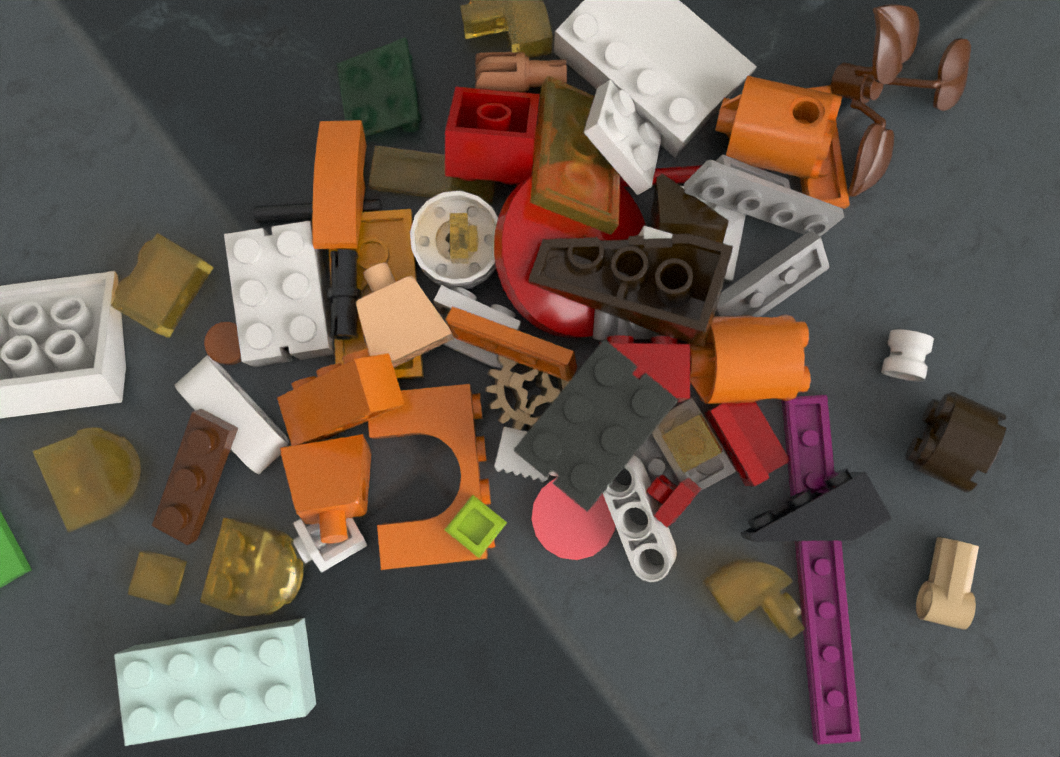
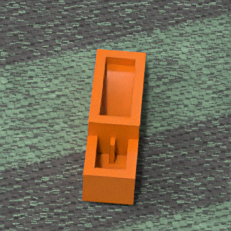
M362 120L320 121L313 182L312 237L314 249L358 248L366 188L363 171L367 144Z

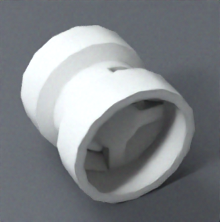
M891 330L888 339V345L891 348L890 356L884 359L881 372L897 379L925 381L928 367L924 361L926 355L932 351L934 338L916 331Z

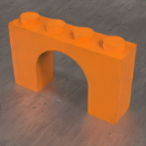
M470 384L401 391L405 405L369 420V438L382 439L412 435H429L439 438L456 455L461 471V482L455 500L440 515L428 519L377 525L381 570L487 559L488 549L478 558L445 531V528L472 495L485 505L491 504L489 478L481 479L479 462L487 461L485 437L476 436L475 419H483L480 393L472 394ZM495 539L488 548H495Z

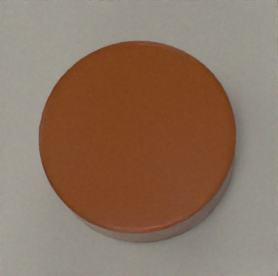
M220 322L212 326L207 332L204 341L208 356L212 360L224 365L240 363L242 360L237 324Z

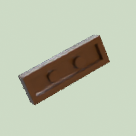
M203 409L191 413L152 523L153 527L186 545H190L198 540L238 427Z

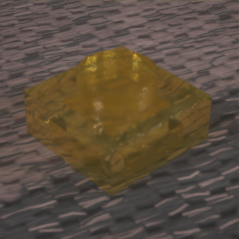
M449 213L451 263L469 264V252H477V225H468V213Z
M701 413L662 435L683 474L723 451Z
M149 551L140 552L128 595L166 605L174 604L187 561Z

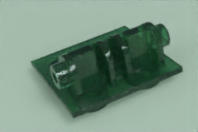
M407 38L399 39L337 63L345 121L362 120L365 138L399 126L403 127L404 132L419 130L422 115L418 109V91L415 90L417 83L416 79L413 78L411 65L413 58L409 53Z

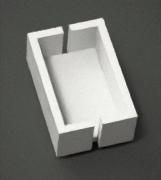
M304 221L272 226V235H269L263 228L224 234L242 362L253 367L291 362L292 356L304 360L335 355L334 339L330 338L331 304L327 300L328 283L323 249H314L312 222ZM289 347V352L284 350L283 348Z

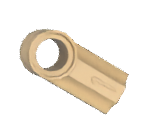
M937 537L929 580L921 585L917 595L916 613L919 619L962 630L967 629L971 625L976 603L974 594L970 590L979 546Z

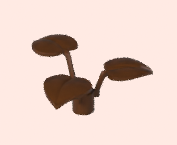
M889 4L873 8L876 23L873 66L865 67L843 62L837 67L832 77V94L851 99L850 107L852 109L860 110L874 121L866 129L859 145L848 190V196L850 197L857 196L875 185L885 174L894 148L893 130L885 129L886 120L865 104L870 100H876L880 96L884 84L929 89L936 88L933 107L937 110L946 111L959 101L967 83L971 44L968 39L963 38L955 39L947 46L939 63L938 79L922 80L897 77L898 73L902 70L903 63L913 54L919 34V17L916 11L908 6Z

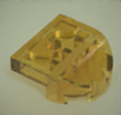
M102 428L81 429L77 431V435L32 451L68 533L121 510L131 500L139 483L141 465L133 445L125 437L104 431Z
M223 518L200 602L238 616L271 615L284 604L291 603L300 589L303 578V562L296 557L291 545L293 539L279 530L266 529L234 518Z

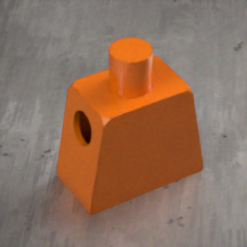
M363 434L281 448V456L298 516L305 524L319 523L320 541L322 543H339L347 540L346 519L365 515L368 506L372 455Z

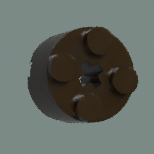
M955 392L946 393L940 401L932 399L922 417V422L928 424L922 438L915 437L906 452L905 459L913 463V468L916 471L962 492H970L978 485V483L971 481V478L977 470L986 474L1000 450L1006 427L999 425L998 422L1006 420V415Z

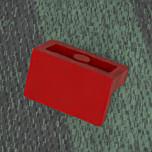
M756 401L720 403L704 412L736 466L737 473L745 486L755 487L770 478L768 476L769 473L789 462V457Z

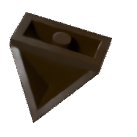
M664 174L657 177L651 207V228L671 234H690L723 243L729 220L695 196L686 194L684 188Z

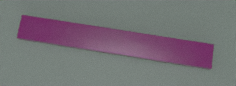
M827 395L800 396L790 401L782 400L786 453L789 457L787 464L790 496L806 489H810L811 493L816 492L826 486L823 480L835 473ZM795 541L813 741L818 745L859 742L861 737L842 542Z

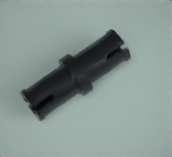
M339 249L338 252L333 250L330 252L331 288L327 289V300L331 301L330 338L336 340L357 339L356 301L362 298V291L357 288V259L359 254L354 250Z

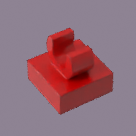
M662 474L660 477H656L646 491L663 504L654 517L663 525L669 527L678 519L702 488L689 477L676 486Z

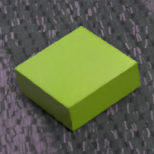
M472 495L445 528V531L480 558L507 524V521Z

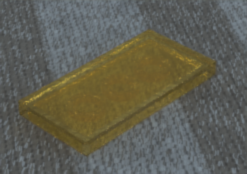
M547 76L541 86L530 203L605 233L612 234L619 225L620 174L584 133L595 96Z

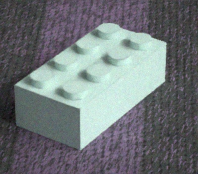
M305 618L134 645L114 654L125 746L305 717L316 705Z

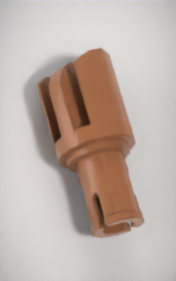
M480 52L475 57L476 89L525 93V91H529V87H566V59L552 61L529 60V56H525V52Z

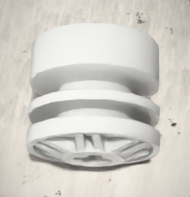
M463 191L443 192L426 201L416 213L410 230L411 249L424 274L437 285H442L449 289H453L454 286L471 289L486 281L496 269L494 237L498 217L493 208L479 196ZM460 236L465 237V245L469 249L467 251L459 250L456 255L451 254L452 249L448 241L450 239L457 241Z

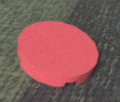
M554 478L541 488L533 502L531 520L536 537L546 550L560 558L579 560L594 556L607 546L615 531V523L604 495L602 494L587 512L553 484V481L556 479Z

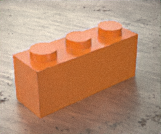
M369 350L356 351L342 357L343 365L338 363L325 366L316 371L317 377H307L291 383L293 390L277 397L291 446L328 439L405 405L389 353L370 356Z

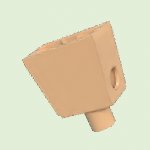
M386 262L374 265L363 273L372 293L357 300L356 306L370 356L389 353L394 368L454 339L449 327L413 276L405 277L396 282Z

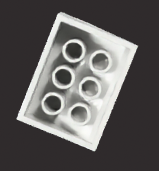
M584 0L555 31L554 53L561 59H566V63L594 88L597 89L611 79L619 90L626 91L633 100L638 114L645 122H651L657 129L661 139L660 145L674 157L684 149L721 108L723 98H730L744 83L747 76H750L756 69V66L680 0Z
M115 271L0 286V419L122 402L126 361L119 282Z

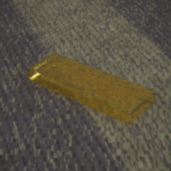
M375 145L369 179L371 190L433 198L443 192L463 191L479 196L487 204L493 206L496 181L479 179L465 181L457 177H446L445 155Z

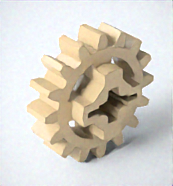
M499 355L496 359L502 366L501 369H490L487 373L496 379L495 385L485 387V392L495 393L496 399L488 404L489 409H502L503 412L498 418L500 423L503 424L509 419H513V429L521 430L524 424H527L529 431L541 417V415L531 417L536 406L543 403L551 404L569 381L557 378L559 389L554 388L547 373L529 367L528 371L521 374L511 372L512 367L518 362ZM535 377L537 379L536 386L541 388L540 395H532L528 401V391L522 388L524 381H532ZM504 387L511 389L516 399L514 410L506 400Z

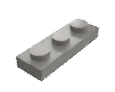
M810 230L721 292L714 316L749 315L760 317L828 270L830 266L821 237Z

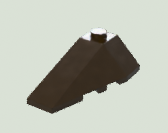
M673 234L672 238L644 239V236H629V240L602 241L597 237L543 239L528 282L536 287L661 335L704 347L718 306L733 246L690 234Z

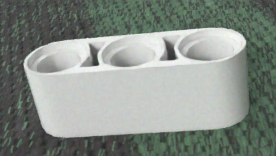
M207 355L175 384L177 391L195 411L203 409L238 427L231 450L255 473L260 474L281 455V448L291 445L290 440L230 374L218 362L212 360L210 356Z
M633 455L624 467L631 474V485H621L614 479L603 492V495L633 571L644 581L657 582L663 579L676 560L677 550L669 528L654 517L660 508L659 502L646 491L651 485L650 479L641 460ZM636 507L643 510L648 517V524L638 525L634 523L630 518L629 509ZM655 549L659 551L664 558V564H651L645 557V550Z

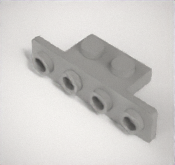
M723 154L716 161H706L684 183L686 194L803 235L811 230L818 236H822L844 218L842 208L791 190L789 179L750 166Z

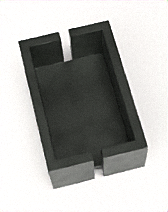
M605 339L513 449L516 454L547 478L552 470L559 476L553 481V484L587 512L678 401L675 396L648 374L644 373L639 378H636L632 373L638 366Z

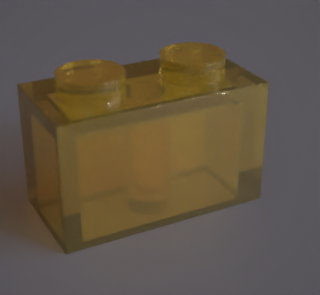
M157 233L153 240L146 242L138 254L139 262L130 276L125 277L118 284L115 290L116 298L111 307L151 331L169 338L214 267Z

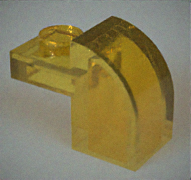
M471 0L468 4L460 6L466 39L505 31L510 52H525V56H529V58L552 54L553 35L547 9L542 0Z
M740 559L726 564L703 580V583L726 616L734 622H738L761 605L778 631L786 637L792 639L805 629L797 618L802 612L796 602L787 592L780 594V591L793 581L785 572L773 565L754 559Z

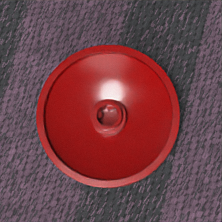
M574 163L555 165L541 170L522 181L504 203L497 220L494 237V256L498 276L507 297L517 311L537 328L555 336L565 338L593 336L594 308L531 285L528 279L543 239L597 237L600 241L629 240V236H638L643 226H646L639 207L619 182L603 171L587 165Z

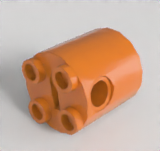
M747 76L742 94L732 99L723 98L715 131L725 133L730 138L726 153L728 157L750 166L817 180L822 162L826 159L833 135L830 133L832 123L836 120L842 96Z
M787 314L772 318L749 315L714 316L704 347L689 342L686 343L690 344V383L698 393L700 400L705 404L745 403L771 398L790 401L796 398L798 392H807L810 387V371L804 365V348L809 341L808 326L804 321L796 322L793 316Z

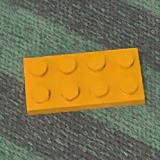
M411 209L362 212L358 248L348 249L354 250L359 254L357 259V288L362 291V298L372 293L363 273L370 267L386 262L396 282L408 276H413L417 282L416 258L411 249L410 230L413 224V212ZM329 249L330 280H331V257H330V252L333 251V250H335V251L338 252L339 249ZM358 310V338L351 340L334 339L335 364L342 363L343 365L342 357L360 350H368ZM422 355L394 367L397 380L424 378Z

